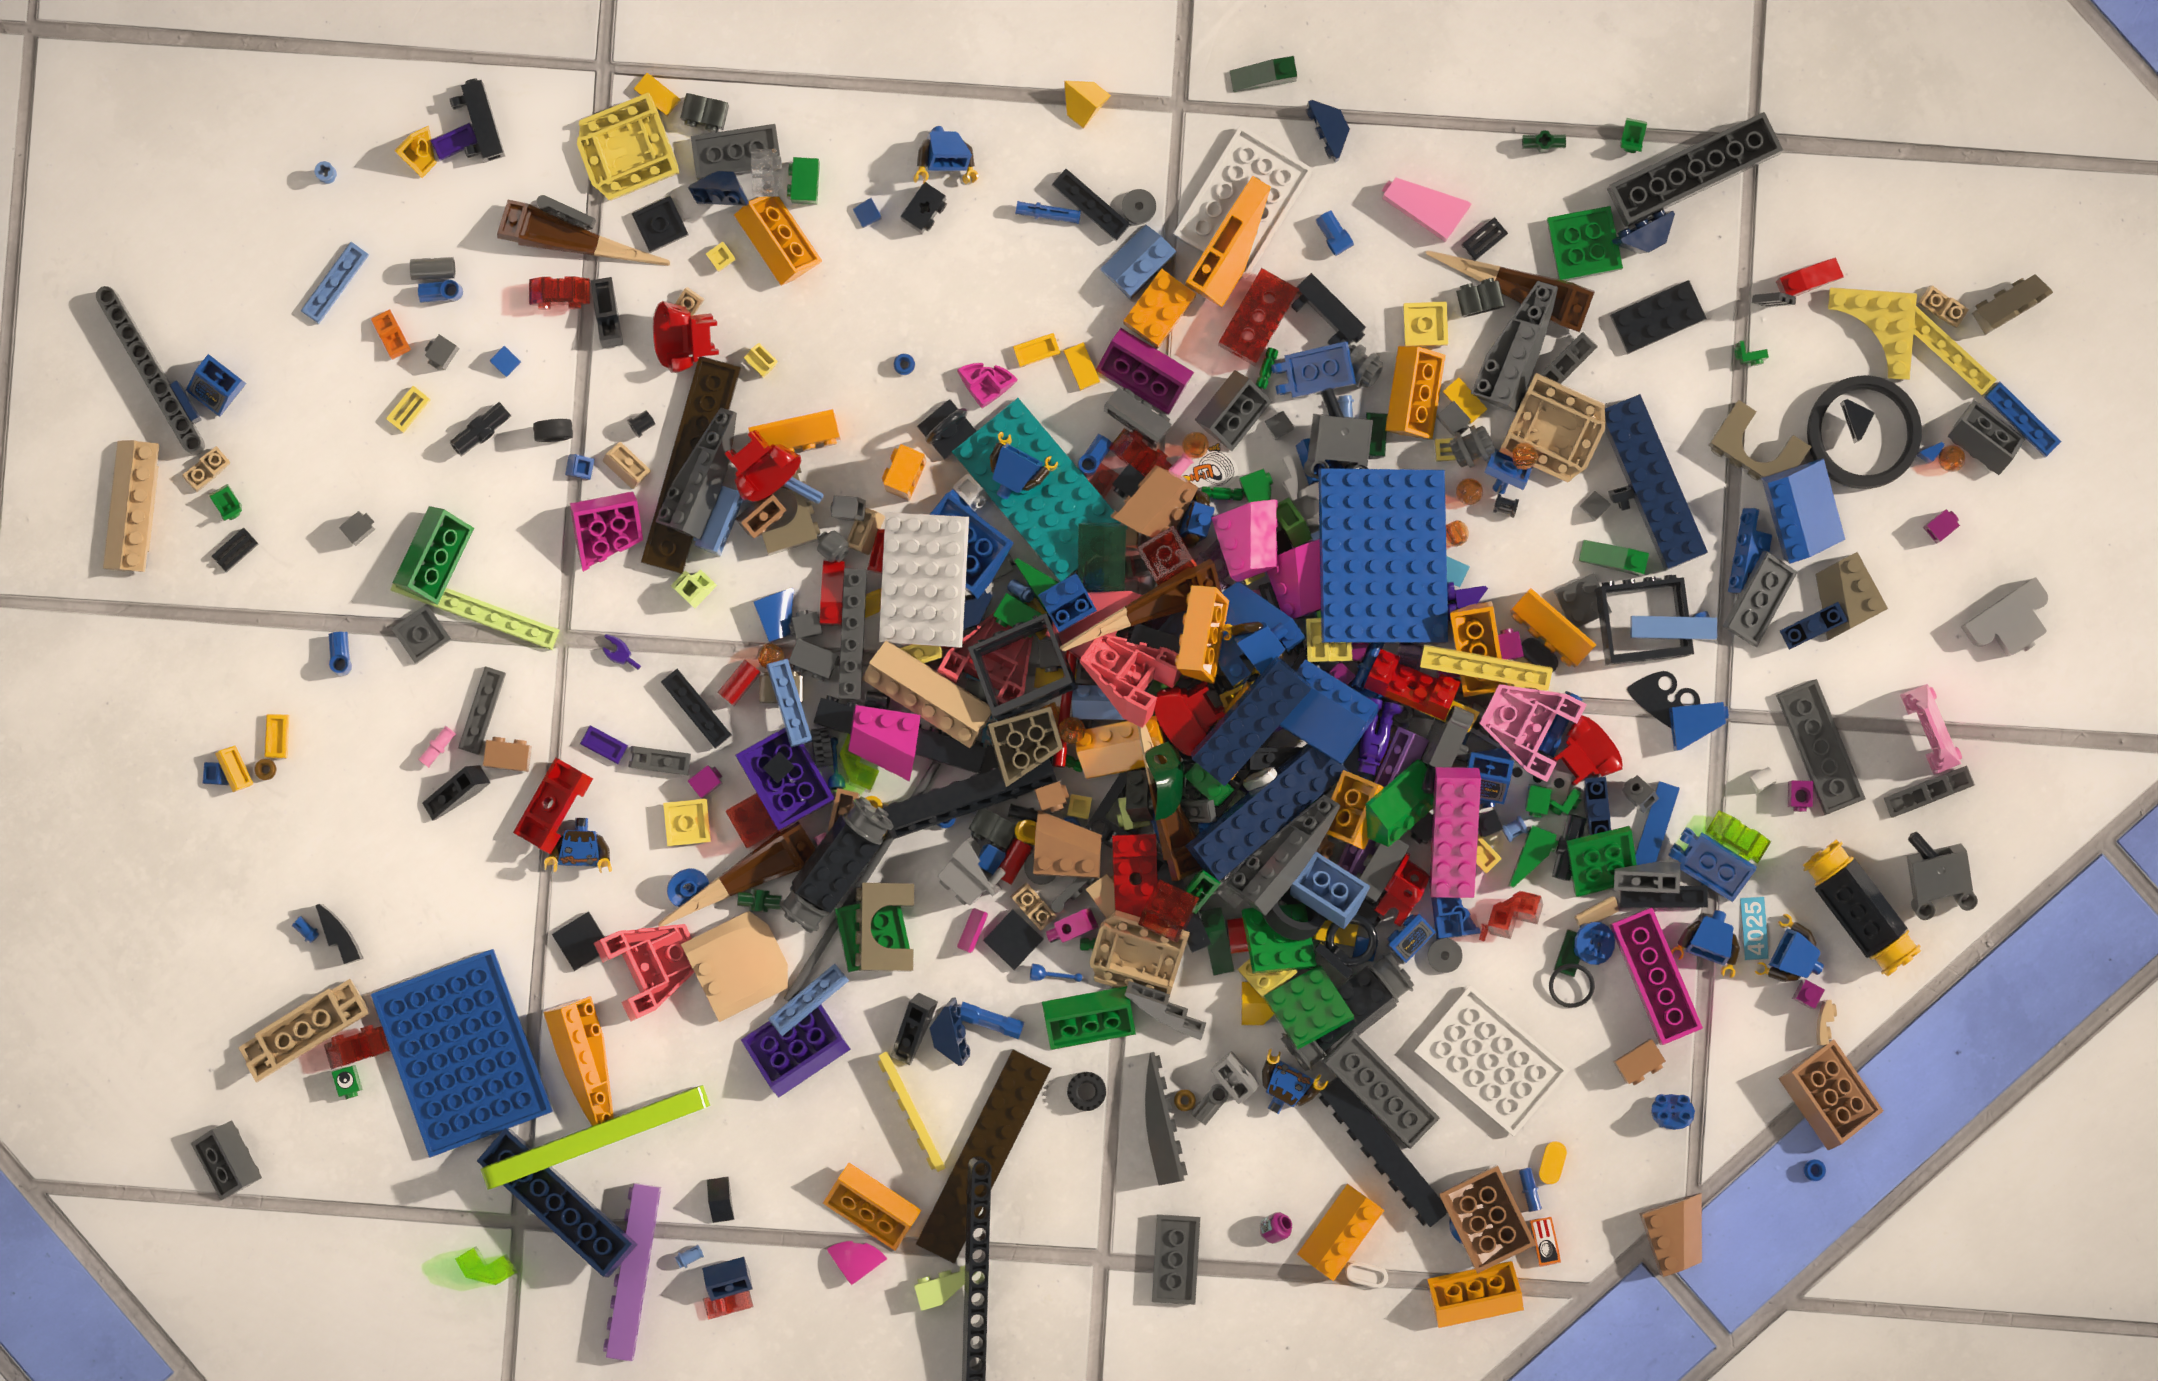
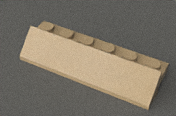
M135 440L117 441L103 569L145 572L147 552H149L159 469V466H157L158 443Z
M887 640L870 660V665L862 677L863 681L915 714L921 715V718L969 748L974 745L981 730L986 726L992 715L987 703Z
M349 979L332 990L328 988L255 1033L253 1039L238 1047L255 1082L261 1081L368 1015L365 1000L362 999L353 981Z

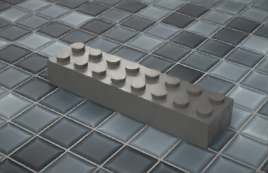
M1765 112L1610 184L1607 191L1626 228L1662 209L1677 204L1780 155L1783 148Z

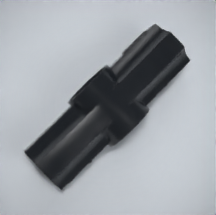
M498 402L484 415H479L473 419L464 431L460 432L450 441V444L455 452L462 457L477 444L487 441L495 433V430L507 421L511 415Z
M1568 814L1563 835L1560 836L1556 849L1557 858L1552 877L1565 881L1571 880L1572 875L1566 841L1582 837L1586 818Z

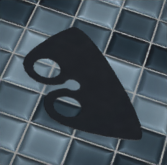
M1668 671L1650 674L1627 688L1630 696L1643 709L1669 728H1671L1669 708L1684 706L1681 703V696L1684 693H1691L1694 696V703L1692 705L1700 704L1699 694L1691 688L1679 690L1673 702L1668 700V696L1673 694L1677 688L1675 676ZM1667 676L1672 680L1670 689L1663 690L1659 687L1658 682L1661 677Z

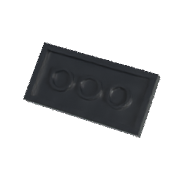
M1689 280L1610 315L1627 354L1707 319Z

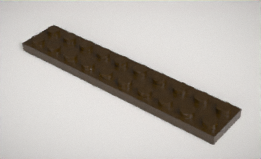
M703 356L698 358L641 563L683 574L693 537L656 522V519L674 479L720 408L730 410L741 367Z
M1012 1049L916 1245L955 1264L966 1242L968 1163L970 1159L976 1156L983 1157L991 1165L992 1189L1052 1068ZM984 1163L977 1164L975 1172H981L984 1169ZM976 1186L974 1190L975 1194H980L983 1191L984 1186ZM982 1206L974 1210V1216L979 1215Z

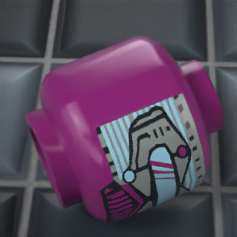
M1275 1212L1261 1220L1260 1234L1267 1242L1271 1244L1278 1243L1291 1235L1292 1221L1287 1215Z

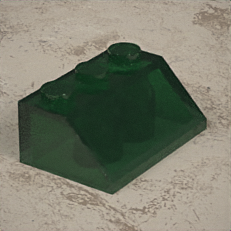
M1078 523L1077 576L1080 578L1085 589L1125 591L1126 526L1122 523Z

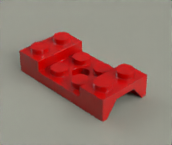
M1380 649L1364 688L1445 721L1461 681L1443 674L1440 675L1439 679L1400 664V656ZM1407 686H1412L1415 688V690L1410 689Z
M555 757L513 833L551 854L561 837L560 834L556 833L577 795L581 797L585 795L593 778ZM553 800L552 806L548 808L549 802Z
M1156 834L1112 836L1115 911L1159 922ZM1136 872L1141 875L1142 881L1139 885L1130 883L1129 877L1132 873Z

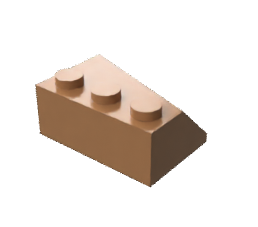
M1155 465L1138 484L1139 489L1132 497L1128 496L1123 501L1125 505L1119 512L1114 511L1111 517L1141 534L1168 544L1199 487L1183 476Z
M1038 810L1033 874L1100 879L1102 835Z
M1702 1193L1639 1213L1660 1276L1665 1277L1702 1262Z

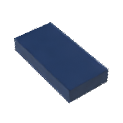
M177 380L171 383L170 387L189 420L195 424L202 419L181 383Z

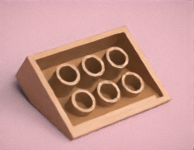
M1834 1039L1778 1078L1827 1150L1842 1145L1883 1112L1881 1106Z
M1494 1165L1439 1194L1477 1273L1536 1245L1498 1165Z

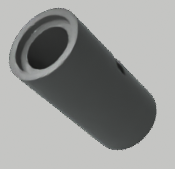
M454 257L410 259V277L412 281L455 278Z

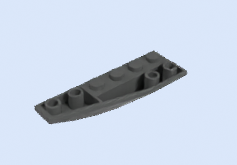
M1537 281L1488 351L1472 389V395L1497 407L1517 413L1545 339L1558 287Z
M724 408L718 410L674 479L656 519L657 523L697 539L701 538L726 475L729 459L724 453L732 450L736 412Z
M1323 795L1254 851L1226 885L1252 908L1266 916L1306 867L1329 830L1340 805L1326 795Z
M1150 1052L1146 1075L1145 1118L1148 1143L1157 1182L1160 1186L1185 1181L1184 1176L1188 1174L1185 1162H1180L1179 1154H1183L1180 1141H1175L1173 1133L1177 1132L1175 1120H1170L1169 1116L1172 1106L1170 1098H1165L1164 1090L1167 1089L1165 1077H1160L1159 1068H1162L1160 1055L1155 1056V1052Z

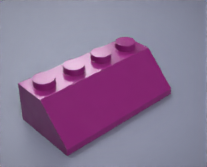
M1122 328L1119 329L1111 340L1096 368V371L1123 388L1129 389L1135 395L1168 415L1194 374L1192 370Z

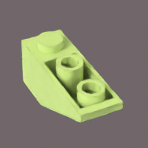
M965 1265L959 1267L960 1271L952 1273L951 1270L938 1273L939 1277L931 1279L930 1276L917 1279L918 1284H915L914 1287L921 1311L943 1305L965 1284Z

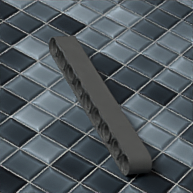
M100 287L96 292V299L180 444L185 451L192 455L201 454L205 448L203 438L194 423L186 415L170 387L168 378L120 296L111 287ZM111 292V300L109 302H104V294ZM120 310L123 312V316L120 320L116 321L114 320V314ZM128 329H133V336L125 339V332ZM143 347L144 354L141 357H136V349ZM153 365L155 367L154 374L147 376L146 369ZM160 384H165V392L157 394V387ZM175 402L177 405L176 410L169 413L167 410L168 405ZM183 420L187 421V428L179 431L178 424ZM192 439L198 440V446L195 449H189V442Z

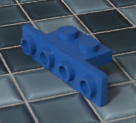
M1743 508L1729 579V593H1741L1747 582L1748 574H1751L1762 552L1770 551L1772 535L1756 530L1759 509Z

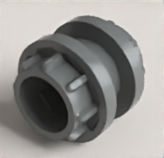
M1349 345L1350 359L1356 382L1354 385L1359 388L1362 386L1366 388L1371 387L1383 370V362L1379 360V355L1375 353L1367 356L1365 354L1366 347L1363 345Z
M1473 425L1469 427L1470 434L1462 437L1461 433L1458 432L1455 434L1456 438L1450 440V447L1459 466L1465 467L1469 465L1472 468L1475 466V459L1482 456L1487 461L1490 459L1489 455L1495 452V447L1484 426L1476 428Z

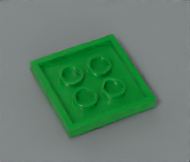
M1611 206L1547 218L1559 280H1571L1623 269L1619 246L1612 242V239L1616 238L1617 235Z
M1630 826L1566 841L1576 897L1614 888L1615 869L1637 865Z
M860 903L834 909L848 973L859 970V966H855V954L859 953V944L855 942L856 931H859V922H856V909H860ZM901 906L880 908L871 920V933L875 941L886 948L910 949Z
M1304 903L1279 905L1283 913L1289 918L1298 922H1308L1306 905ZM1246 908L1241 911L1253 974L1308 969L1317 966L1312 937L1306 940L1285 938L1267 924L1262 913L1254 908Z
M1321 965L1264 995L1265 1001L1297 1050L1354 1019L1351 1010Z

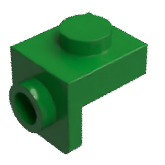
M1626 118L1620 146L1624 148V151L1629 153L1642 152L1647 122Z
M1744 340L1739 341L1737 347H1734L1735 358L1740 360V365L1751 363V366H1758L1764 364L1763 361L1769 358L1767 349L1746 353Z
M228 484L209 494L223 521L227 519L233 520L240 515L242 511L241 503Z
M1573 788L1562 805L1551 799L1549 803L1551 806L1550 810L1558 816L1562 814L1568 815L1571 809L1575 810L1582 800L1579 798L1581 792Z

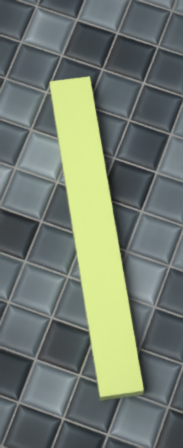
M392 584L390 589L393 592L553 650L560 632L559 629L448 588L445 589L438 605L408 593L395 584Z

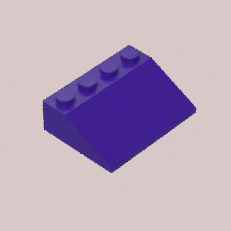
M785 728L735 755L778 831L832 803L835 799L804 744L791 747ZM780 751L794 765V768L777 784L763 767Z
M822 1004L783 1036L768 1021L741 1039L769 1087L778 1098L851 1050Z

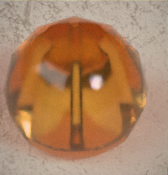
M1191 432L1184 437L1182 449L1188 457L1199 459L1208 452L1209 441L1203 433Z
M1524 442L1514 446L1513 465L1518 469L1526 470L1536 464L1538 455L1536 449L1531 444Z
M1955 445L1944 447L1938 456L1940 466L1948 472L1960 470L1966 461L1964 451Z
M1466 478L1457 485L1456 495L1461 503L1474 505L1481 500L1483 488L1480 482L1474 478Z
M1456 520L1446 525V544L1458 547L1467 541L1469 530L1464 522Z
M772 643L763 644L757 654L758 662L766 669L767 664L784 660L785 656L782 648Z
M1067 717L1059 724L1058 733L1065 743L1075 744L1084 738L1085 726L1079 718Z

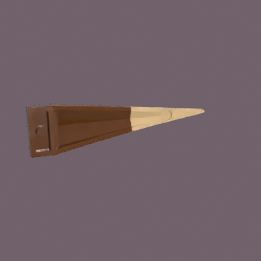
M509 199L507 200L497 232L498 239L517 242L521 246L670 265V261L631 248L582 229L528 203Z
M1429 250L1426 251L1427 255L1479 282L1489 278H1494V281L1498 280L1502 294L1521 304L1537 281L1558 287L1550 320L1574 331H1581L1595 293L1594 290L1573 282Z
M1208 559L1193 568H1186L1065 643L1060 649L1066 651L1109 633L1185 611L1188 608L1187 595L1191 591V585L1216 587L1222 593L1214 562Z
M1146 725L1143 728L1137 726L1156 816L1157 785L1145 759L1146 753L1154 748ZM1155 755L1154 761L1161 764L1158 756ZM1179 804L1174 814L1165 819L1156 820L1163 858L1168 862L1172 881H1179L1202 870L1185 846L1196 837V834Z
M798 821L782 832L778 831L661 920L658 926L667 925L706 906L738 894V892H743L768 881L799 871L816 848Z

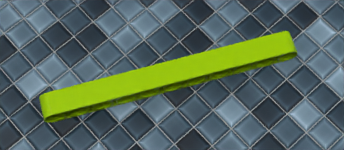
M700 1085L490 1164L480 1170L487 1190L711 1105L704 1086Z

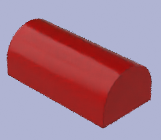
M1015 837L1013 838L1005 852L1006 856L999 866L1006 872L1001 880L1010 885L1013 884L1033 847Z

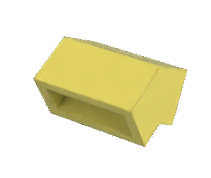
M760 343L754 346L744 357L763 378L778 362Z

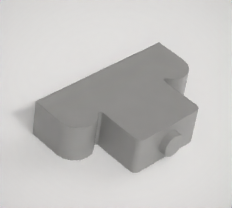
M2034 577L1971 619L1961 628L1976 646H1985L1995 638L2007 656L2014 655L2022 649L2026 652L2036 645L2034 643L2036 639L2047 632L2033 610L2040 609L2047 604L2048 594L2037 577Z

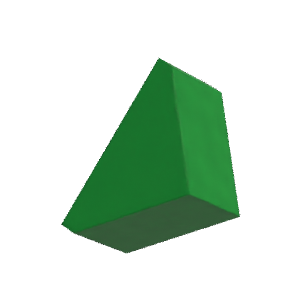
M1202 870L1193 877L1178 902L1196 914L1219 887L1221 882Z

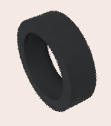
M1291 886L1285 893H1290ZM1278 902L1266 916L1263 915L1267 924L1275 932L1292 940H1306L1313 937L1327 919L1311 909V921H1295L1283 913Z

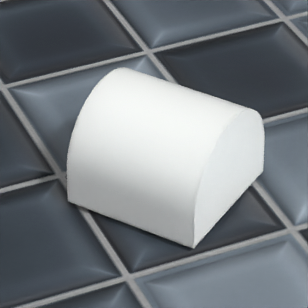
M1770 767L1749 777L1756 793L1774 785L1777 781V777Z

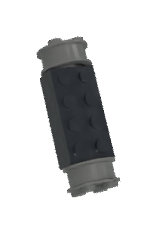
M864 797L854 799V806L850 812L840 815L791 882L790 894L785 900L779 902L780 907L785 912L784 917L792 923L796 921L809 933L819 930L820 921L824 916L831 914L881 846L883 835L887 830L893 829L892 821L887 818L889 814L880 807L877 809L873 807Z
M1383 953V958L1373 966L1369 964L1368 967L1363 968L1337 989L1354 1015L1353 1020L1298 1050L1289 1036L1284 1032L1281 1033L1283 1036L1281 1041L1284 1043V1046L1292 1056L1294 1055L1304 1071L1308 1069L1312 1071V1066L1322 1058H1325L1351 1030L1358 1036L1395 1008L1397 1006L1396 1003L1399 1002V997L1408 990L1413 991L1412 987L1414 984L1410 980V976L1403 968L1399 967L1398 962L1391 953L1387 955Z

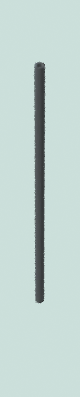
M933 760L911 796L923 794L941 764ZM890 830L842 907L854 904L856 901V888H860L861 883H867L894 839ZM836 916L784 997L786 1001L789 1002L796 996L837 931Z

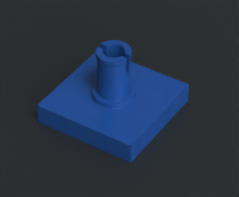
M1495 448V452L1490 455L1484 473L1497 478L1492 489L1497 492L1499 486L1502 485L1499 494H1504L1509 484L1524 490L1533 467L1501 453Z

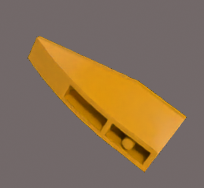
M1254 176L1251 177L1186 280L1185 286L1221 308L1245 271L1271 188L1269 185Z
M591 996L543 1012L565 1077L590 1124L594 1126L614 1118L604 1036Z

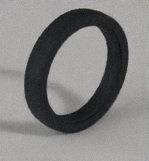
M1869 375L1849 377L1836 382L1826 389L1815 402L1807 425L1808 445L1811 446L1810 452L1814 461L1823 458L1829 478L1844 486L1858 489L1881 487L1903 475L1913 463L1922 439L1920 415L1909 395L1895 383L1881 377ZM1868 389L1884 394L1899 407L1906 421L1907 441L1904 451L1899 460L1884 472L1874 475H1858L1848 472L1839 467L1830 458L1823 445L1821 426L1827 408L1837 397L1852 390Z

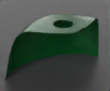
M1171 742L1162 743L1149 750L1145 755L1147 765L1157 785L1155 821L1165 819L1174 814L1183 796L1184 762L1180 752ZM1163 755L1166 757L1167 763H1156L1154 756Z

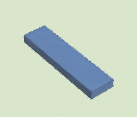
M350 242L301 309V312L320 324L369 254L353 242Z
M1630 616V638L1716 640L1717 618Z
M788 659L767 664L766 667L790 746L794 747L812 742Z
M836 964L832 965L769 1017L768 1020L783 1036L849 981Z

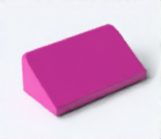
M976 908L972 909L957 945L959 949L973 953L988 913Z

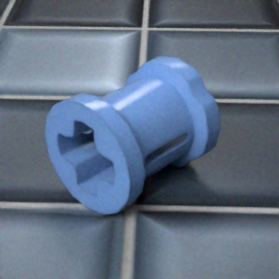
M322 161L315 166V175L321 182L330 184L335 181L337 172L329 162ZM326 168H327V170H328V176H327V177H325V176L323 175V174H324V171H323V170L326 169Z
M1520 815L1513 822L1502 825V831L1509 842L1522 833H1529Z

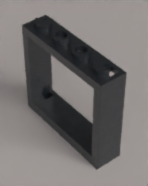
M1665 575L1663 580H1656V577L1643 578V582L1627 579L1622 580L1623 584L1615 585L1614 581L1602 583L1601 587L1595 589L1605 666L1685 657L1694 654L1693 640L1680 639V647L1614 655L1606 594L1673 587L1676 617H1689L1684 577L1677 578L1676 575Z
M1047 613L1040 616L1035 615L1032 620L1025 623H1016L1013 625V628L1007 631H998L993 634V637L986 640H978L977 644L968 647L990 710L997 721L1013 717L1078 688L1065 651L1060 649L1062 643L1055 624ZM1047 628L1065 677L1000 705L982 656Z

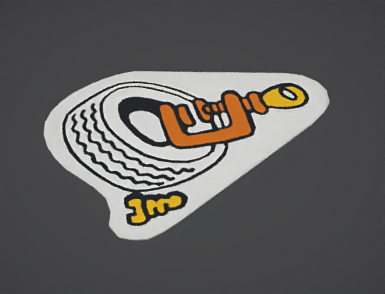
M1214 440L1192 459L1194 463L1181 476L1199 488L1203 486L1210 487L1211 489L1214 487L1225 488L1236 479L1238 467L1235 461L1224 451L1223 444L1218 440Z

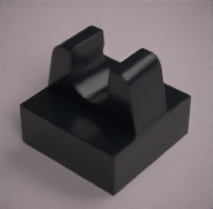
M1629 485L1608 491L1610 500L1613 503H1618L1622 511L1630 509L1629 499L1635 498L1633 489Z

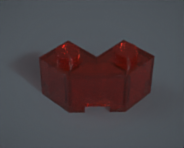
M564 276V279H553L552 277L529 279V305L538 306L539 310H550L551 306L559 304L568 305V309H581L582 305L590 304V278Z
M1124 428L1109 447L1120 460L1132 465L1145 477L1155 465L1169 470L1172 466L1166 460L1168 456L1160 449L1155 451L1148 447L1142 441L1144 437L1135 430L1130 432Z
M1519 891L1506 901L1493 905L1487 925L1489 933L1511 939L1516 920L1538 925L1543 908L1542 897Z
M373 1025L360 1028L361 1033L344 1038L343 1034L331 1037L332 1042L324 1044L331 1070L390 1051L383 1027L374 1028Z

